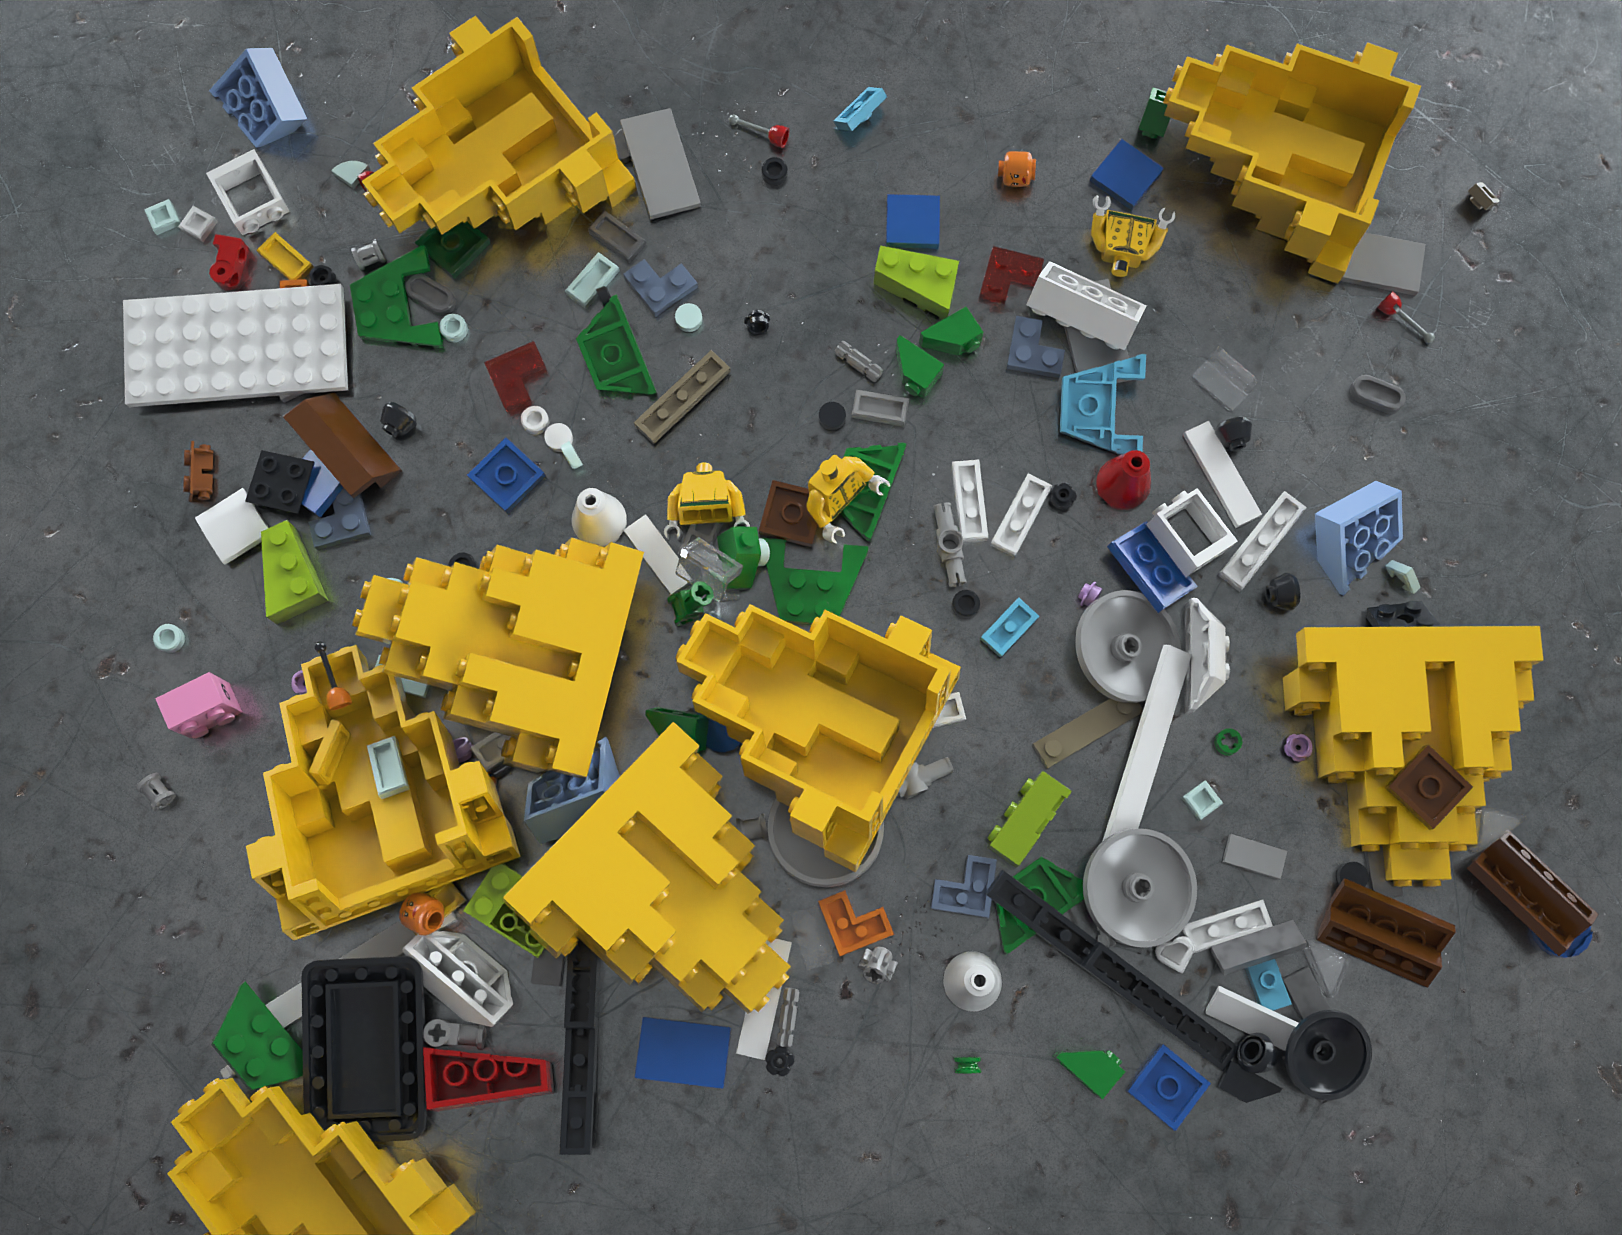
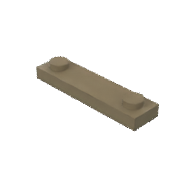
M710 350L634 422L635 427L654 444L731 372L730 367Z
M1108 699L1033 743L1032 747L1045 768L1048 769L1142 714L1143 709L1139 703H1123Z

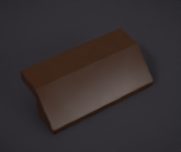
M335 393L305 399L283 416L353 499L374 482L382 488L402 472Z
M1508 829L1502 832L1467 868L1558 956L1567 951L1574 939L1588 929L1599 915Z
M1344 878L1330 899L1317 940L1428 988L1442 969L1441 952L1454 936L1456 930L1455 925Z

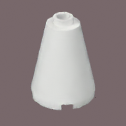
M588 488L583 490L577 498L572 513V527L575 534L582 541L606 547L610 542L615 543L627 525L626 512L623 505L613 496L598 489Z
M971 951L959 954L950 961L944 972L943 984L946 995L957 1007L966 1011H980L991 1006L998 998L1002 987V977L998 966L990 957L980 952ZM977 975L981 979L979 987L974 983V978Z

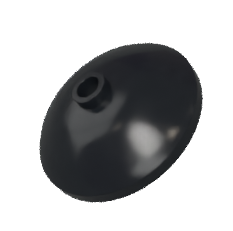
M1322 1010L1304 1018L1292 1031L1285 1051L1286 1068L1293 1083L1308 1096L1319 1100H1336L1352 1093L1366 1078L1372 1061V1045L1365 1028L1352 1016L1337 1010ZM1322 1045V1049L1316 1053L1317 1048Z

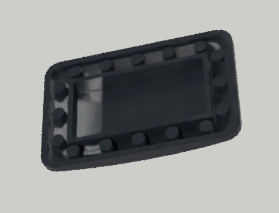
M409 956L329 959L308 963L304 967L301 976L304 1114L311 1113L324 1131L334 1124L338 1126L342 1122L347 1124L357 1121L372 1142L405 1141L418 1138L426 1127V1087L423 1047H426L424 1039L425 1006L423 971L420 964Z

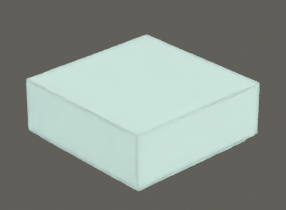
M169 199L144 209L156 235L176 228L181 223Z
M1206 780L1181 797L1198 821L1223 804Z

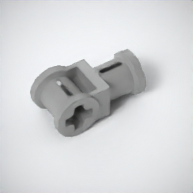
M435 1019L428 1022L425 1026L424 1039L430 1046L434 1047L467 1045L477 1046L478 1050H483L486 1039V1026L481 1024H458L444 1019ZM441 1024V1030H446V1034L440 1037L438 1041V1036L433 1035L434 1029H439Z

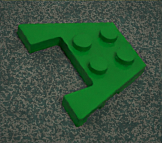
M424 245L350 284L357 332L361 339L393 343L396 341L411 343L417 346L420 344L433 346L434 348H444L438 322L412 326L404 277L431 272L427 248Z
M763 538L768 543L770 549V556L766 567L779 618L790 624L812 625L816 617L821 618L825 610L840 617L868 554V546L844 544L841 572L785 568L786 540Z

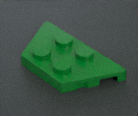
M613 295L605 307L591 320L587 328L576 338L596 389L656 394V388L618 295Z
M906 443L885 447L873 445L868 448H847L843 456L861 459L874 471V476L879 475L890 483V487L884 483L879 485V492L883 494L879 495L870 490L869 481L865 482L866 486L840 512L869 542H871L905 452Z
M1043 857L1038 858L1013 876V878L1062 915L1084 900L1083 880L1074 876L1071 872L1057 867L1054 863ZM995 902L1002 947L1007 955L1036 933Z
M245 981L239 986L238 992L211 1045L249 1091L302 1077L303 1050Z

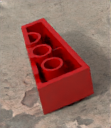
M423 1047L427 1110L437 1112L554 1094L552 1063L547 1060Z

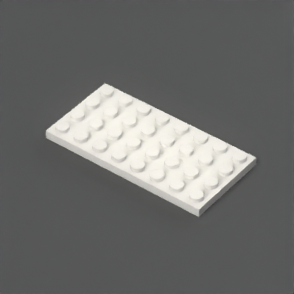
M341 284L123 300L125 404L128 407L348 390L344 288Z

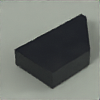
M1230 1061L1217 1087L1245 1103L1280 1093L1282 1090L1281 1087L1263 1077L1245 1071L1239 1064Z

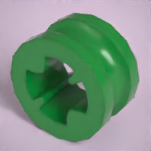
M1232 728L1222 730L1214 740L1216 750L1225 756L1235 754L1243 743L1240 733ZM1224 735H1228L1229 739H1234L1235 743L1231 746L1233 749H1229L1228 745L1222 744L1221 741L1225 739Z
M955 1057L954 1062L958 1064L955 1073H981V1069L978 1067L981 1057Z

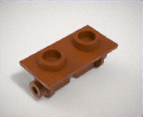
M191 441L190 450H184V466H189V476H184L183 492H189V502H192L193 495H198V499L208 500L210 495L213 494V474H202V470H213L214 451L211 450L210 445L206 444L199 445V448H194V441Z

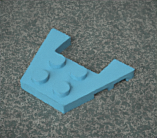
M1140 354L1129 359L1119 360L1108 365L1064 376L1061 386L1060 433L1118 455L1132 450L1143 452V436L1115 434L1117 379L1144 380L1146 354Z

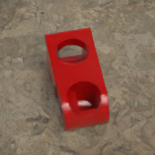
M215 234L213 245L218 249L216 262L210 268L209 274L221 289L230 291L235 289L240 283L249 247L241 238Z

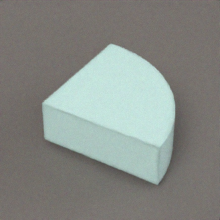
M347 161L337 165L331 171L334 176L354 189L359 184L357 176L363 172L370 171V168L363 162Z
M1391 560L1386 565L1390 576L1394 577L1396 575L1405 584L1402 586L1403 589L1415 594L1421 588L1412 567Z

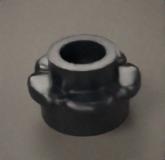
M315 266L310 272L311 286L335 284L336 275L327 266Z
M753 310L745 317L744 324H747L746 326L750 333L762 334L769 328L768 321H770V316L761 310Z
M1068 483L1056 484L1050 490V501L1059 509H1067L1072 506V502L1076 501V491L1072 490V486ZM1064 493L1065 497L1062 498L1060 494Z
M777 1046L774 1050H769L765 1056V1061L767 1062L766 1069L772 1075L785 1076L794 1065V1057L792 1053L788 1052L786 1047ZM777 1059H782V1064H777Z

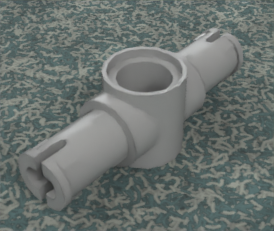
M949 502L944 503L943 510L941 503L933 506L938 525L936 530L938 539L937 553L941 557L942 563L946 565L949 586L955 587L957 580L958 585L961 586L967 583L962 565V560L964 559L962 551L963 537L958 531V527L954 525L951 504ZM945 540H952L956 543L957 547L955 549H947L944 547L943 542Z
M945 757L926 766L914 763L897 796L899 798L904 797L905 799L916 796L928 790L927 786H930L931 782L953 773V766L949 758Z

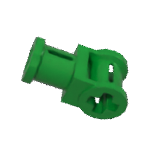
M698 581L692 585L690 590L679 591L667 598L668 604H672L676 617L674 623L676 626L687 625L699 619V615L704 612L702 606L709 605L714 597L713 590L709 585Z

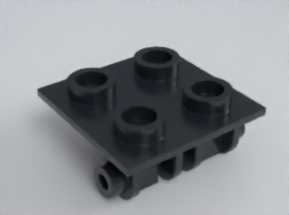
M261 450L245 502L257 504V507L263 510H269L270 507L299 514L315 462Z

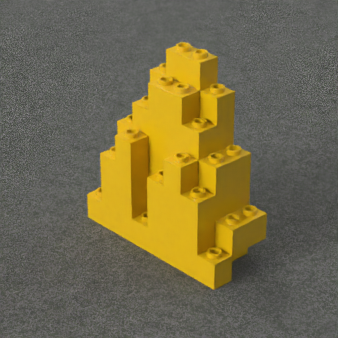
M474 16L449 33L453 42L450 47L456 58L412 87L416 97L413 102L419 113L373 143L378 152L375 158L382 168L361 181L367 191L363 195L373 208L378 206L382 211L379 215L388 228L393 225L399 234L419 220L422 222L425 220L431 229L436 227L441 235H443L460 222L465 223L468 221L473 229H475L492 216H499L504 224L510 223L517 230L534 217L536 219L540 217L547 224L570 207L574 208L577 206L582 213H585L600 201L604 202L606 200L611 208H613L637 191L635 178L618 158L613 131L597 112L588 117V121L584 118L541 66L533 35L518 17L490 34L480 20Z
M1368 42L1362 53L1357 51L1352 62L1296 44L1292 54L1287 52L1283 64L1226 45L1223 55L1217 53L1213 65L1187 56L1183 67L1177 66L1172 79L1173 82H1176L1174 89L1168 88L1163 101L1164 104H1167L1164 116L1189 124L1185 133V137L1189 138L1186 149L1210 157L1209 161L1214 162L1210 173L1235 181L1231 192L1232 195H1235L1232 206L1256 214L1255 218L1259 219L1256 227L1257 230L1288 240L1284 250L1307 258V262L1311 263L1308 270L1309 274L1338 284L1347 270L1355 247L1372 222L1379 200L1373 198L1395 137L1413 110L1421 86L1391 76L1390 74L1398 53Z
M571 537L565 544H561L560 549H556L554 554L537 549L532 554L496 545L491 552L487 551L486 556H483L479 569L454 562L449 567L416 557L413 565L407 564L403 580L408 581L407 584L373 575L371 582H364L360 598L365 599L362 610H356L352 626L357 627L355 633L357 636L390 644L389 648L383 647L379 664L384 665L382 673L450 690L448 694L445 693L440 710L445 711L443 719L510 736L509 740L504 741L501 756L505 757L504 765L536 773L550 770L577 778H585L590 767L644 552L610 542L606 547H602Z
M751 604L745 612L742 611L738 615L735 627L705 613L701 621L694 623L689 641L686 645H681L676 654L679 672L703 683H699L692 693L691 698L693 699L695 711L726 726L728 736L743 743L739 755H741L744 776L775 791L777 801L789 806L788 813H790L789 821L791 822L792 833L823 848L826 858L856 872L960 677L961 667L930 653L932 630L903 616L899 617L896 624H890L884 638L827 610L823 612L821 618L816 617L809 632Z
M1540 626L1304 627L1296 633L1298 668L1283 677L1285 711H1294L1296 716L1312 715L1313 711L1318 778H1328V783H1344L1347 781L1351 847H1362V852L1380 851V846H1383L1385 880L1393 881L1394 887L1412 886V881H1422L1423 887L1441 886V881L1451 880L1449 851H1467V846L1478 844L1475 809L1486 806L1484 782H1489L1490 779L1501 778L1502 773L1512 771L1510 735L1521 731L1519 709H1524V704L1534 701L1531 669H1533V665L1543 661ZM1426 745L1433 748L1473 786L1449 814L1431 830L1385 788Z
M357 645L344 647L337 652L327 655L337 687H342L349 692L352 700L351 705L338 710H329L326 699L328 692L332 688L321 656L301 664L307 693L295 695L289 700L279 703L291 763L277 765L272 770L263 773L275 835L262 837L255 843L246 846L252 879L276 899L282 932L293 941L403 901L413 893L430 891L520 857L511 824L504 816L496 785L480 761L467 762L460 766L452 736L435 711L421 713L416 716L407 704L401 677L382 673L384 665L376 666L373 670L369 671L366 657ZM335 720L343 724L350 733V738L332 780L327 786L319 784L309 773V769L330 721ZM395 736L399 743L410 789L381 799L378 796L367 745Z
M673 722L503 897V902L530 926L531 936L556 959L561 954L566 957L578 944V937L628 985L634 980L639 984L654 967L701 1012L707 1007L711 1011L723 998L720 994L722 990L747 1014L752 1012L753 1009L759 1012L770 1000L766 994L773 986L778 990L789 978L786 972L791 966L765 943L767 940L772 943L783 931L779 925L784 919L759 897L762 891L741 873L754 857L750 852L755 845L729 822L732 815L715 800L719 790L722 788L719 783L723 776L697 753L699 745Z
M217 1078L204 1087L203 1092L205 1094L196 1101L192 1099L181 1106L177 1111L179 1115L171 1121L191 1150L179 1156L174 1161L176 1166L167 1174L210 1231L204 1235H451L476 1213L456 1185L452 1184L447 1187L426 1158L417 1162L412 1159L408 1163L404 1162L400 1165L387 1147L378 1150L357 1121L347 1124L342 1122L338 1126L334 1124L324 1131L311 1113L301 1115L280 1086L270 1088L264 1086L255 1092L249 1100L233 1078L221 1080Z

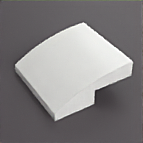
M243 488L195 518L224 565L261 543V531L269 528L255 505L245 502L247 492Z

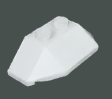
M1191 598L1185 604V652L1192 654L1185 676V714H1191L1225 684V680L1229 679L1230 674L1229 664L1225 663V653H1228L1230 646L1229 636H1225V626L1197 598Z
M434 931L426 936L417 934L403 947L405 956L414 958L420 964L423 971L424 987L462 1020L493 1027L513 1006L508 971L466 935L447 931Z

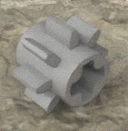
M875 947L872 951L869 949L865 950L858 967L864 970L863 975L866 980L879 984L884 979L888 982L891 980L897 962L892 961L893 956L888 949Z

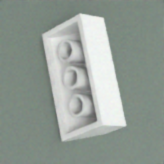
M1050 261L1039 275L1026 304L1036 314L1049 315L1055 318L1056 322L1060 325L1075 327L1084 336L1105 341L1108 347L1117 350L1126 349L1146 308V305Z

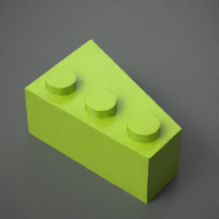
M880 246L875 267L874 284L901 299H908L917 304L918 308L924 311L928 310L939 316L940 320L948 317L959 261Z
M285 520L261 531L266 617L278 625L327 602V596L298 530L288 520Z
M1044 771L1034 780L1027 779L1019 791L1023 794L1018 803L1012 801L1003 814L1007 819L1002 827L996 825L987 837L991 841L987 848L1015 868L1021 864L1039 839L1044 828L1056 815L1059 806L1072 792Z

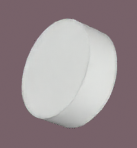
M530 406L523 411L521 424L526 432L538 435L548 428L549 417L543 408Z
M562 423L552 424L545 431L544 438L546 444L555 452H562L561 445L568 441L571 444L573 442V435L569 427Z

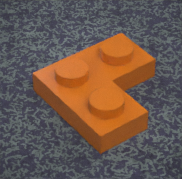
M845 890L818 901L839 957L894 935L883 907L856 918Z

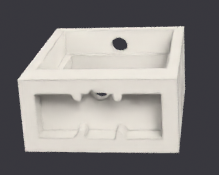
M254 149L206 173L231 220L242 235L253 233L261 226L271 221L279 220L284 214L290 212ZM261 174L274 199L239 216L226 191Z
M1198 488L1189 494L1186 491L1181 492L1172 499L1173 504L1170 506L1164 503L1152 512L1154 517L1146 524L1185 577L1210 563L1238 542ZM1183 509L1188 511L1212 543L1211 546L1193 556L1167 521V519Z

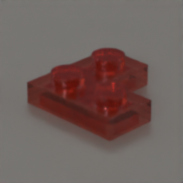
M993 246L979 298L1005 304L1011 281L1035 286L1041 274L1044 259Z
M534 341L484 362L506 412L532 402L521 378L546 368Z

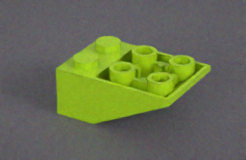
M504 863L491 867L463 911L539 958L544 947L531 936L530 926L503 902V897L523 875Z

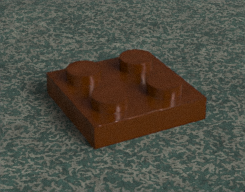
M772 480L759 527V534L812 547L818 524L806 507L809 489Z
M1426 745L1385 788L1431 830L1449 814L1473 786L1433 748Z

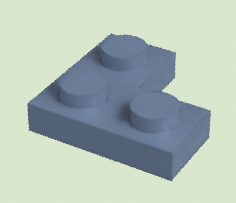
M645 259L623 273L624 279L655 317L698 288V283L682 263L661 278Z
M1016 316L1006 369L1059 378L1065 350L1039 345L1043 320Z
M344 488L333 502L335 515L308 522L313 544L317 550L371 535L361 493L353 499Z
M967 855L963 883L934 880L930 909L989 918L992 899L985 895V893L994 881L997 859Z

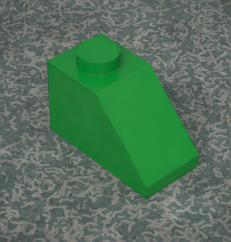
M1154 87L1151 90L1139 125V130H1142L1144 135L1151 138L1164 137L1170 121V117L1164 116L1167 104H1164L1163 101L1167 92Z
M964 307L922 331L919 344L923 348L959 356L964 352L971 353L981 345L984 332L968 308Z
M899 335L895 350L902 385L911 395H919L925 399L942 376L945 364Z
M731 527L717 536L725 590H749L752 588L761 556L757 527Z
M663 707L646 710L645 716L659 736L674 722L699 745L697 752L706 750L708 717Z
M1101 1050L1056 1052L1052 1056L1097 1098L1102 1100L1126 1072L1120 1067L1122 1061L1110 1050L1106 1053Z

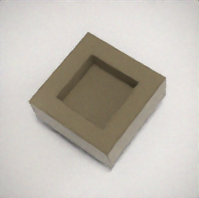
M1483 182L1476 183L1468 190L1472 195L1470 197L1471 202L1478 209H1492L1500 202Z

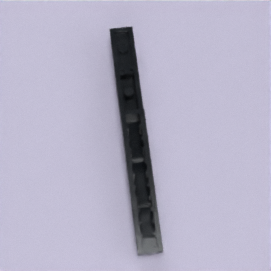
M1004 870L1000 871L985 895L1135 1008L1224 1072L1238 1051V1045Z
M578 937V944L567 955L564 1028L566 1030L559 1155H591L593 1107L597 1071L600 958Z

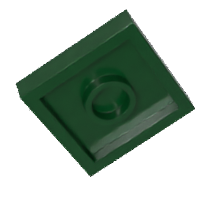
M466 221L465 223L460 222L443 235H441L436 227L432 229L429 227L414 243L417 248L424 245L427 248L428 257L455 279L491 242L478 228L473 229L469 222Z

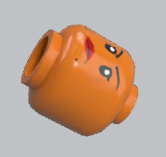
M1009 151L1005 154L1004 161L999 160L998 177H1003V182L1006 186L1027 187L1031 180H1035L1036 159H1032V155L1029 152Z
M413 893L402 903L399 919L401 924L418 935L426 936L438 930L443 924L444 907L438 899L426 893Z

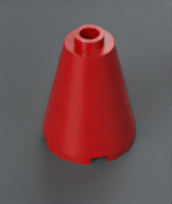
M1132 450L1107 461L1101 467L1097 475L1096 487L1099 496L1108 503L1107 505L1119 510H1129L1136 508L1146 500L1151 490L1150 461L1145 453Z

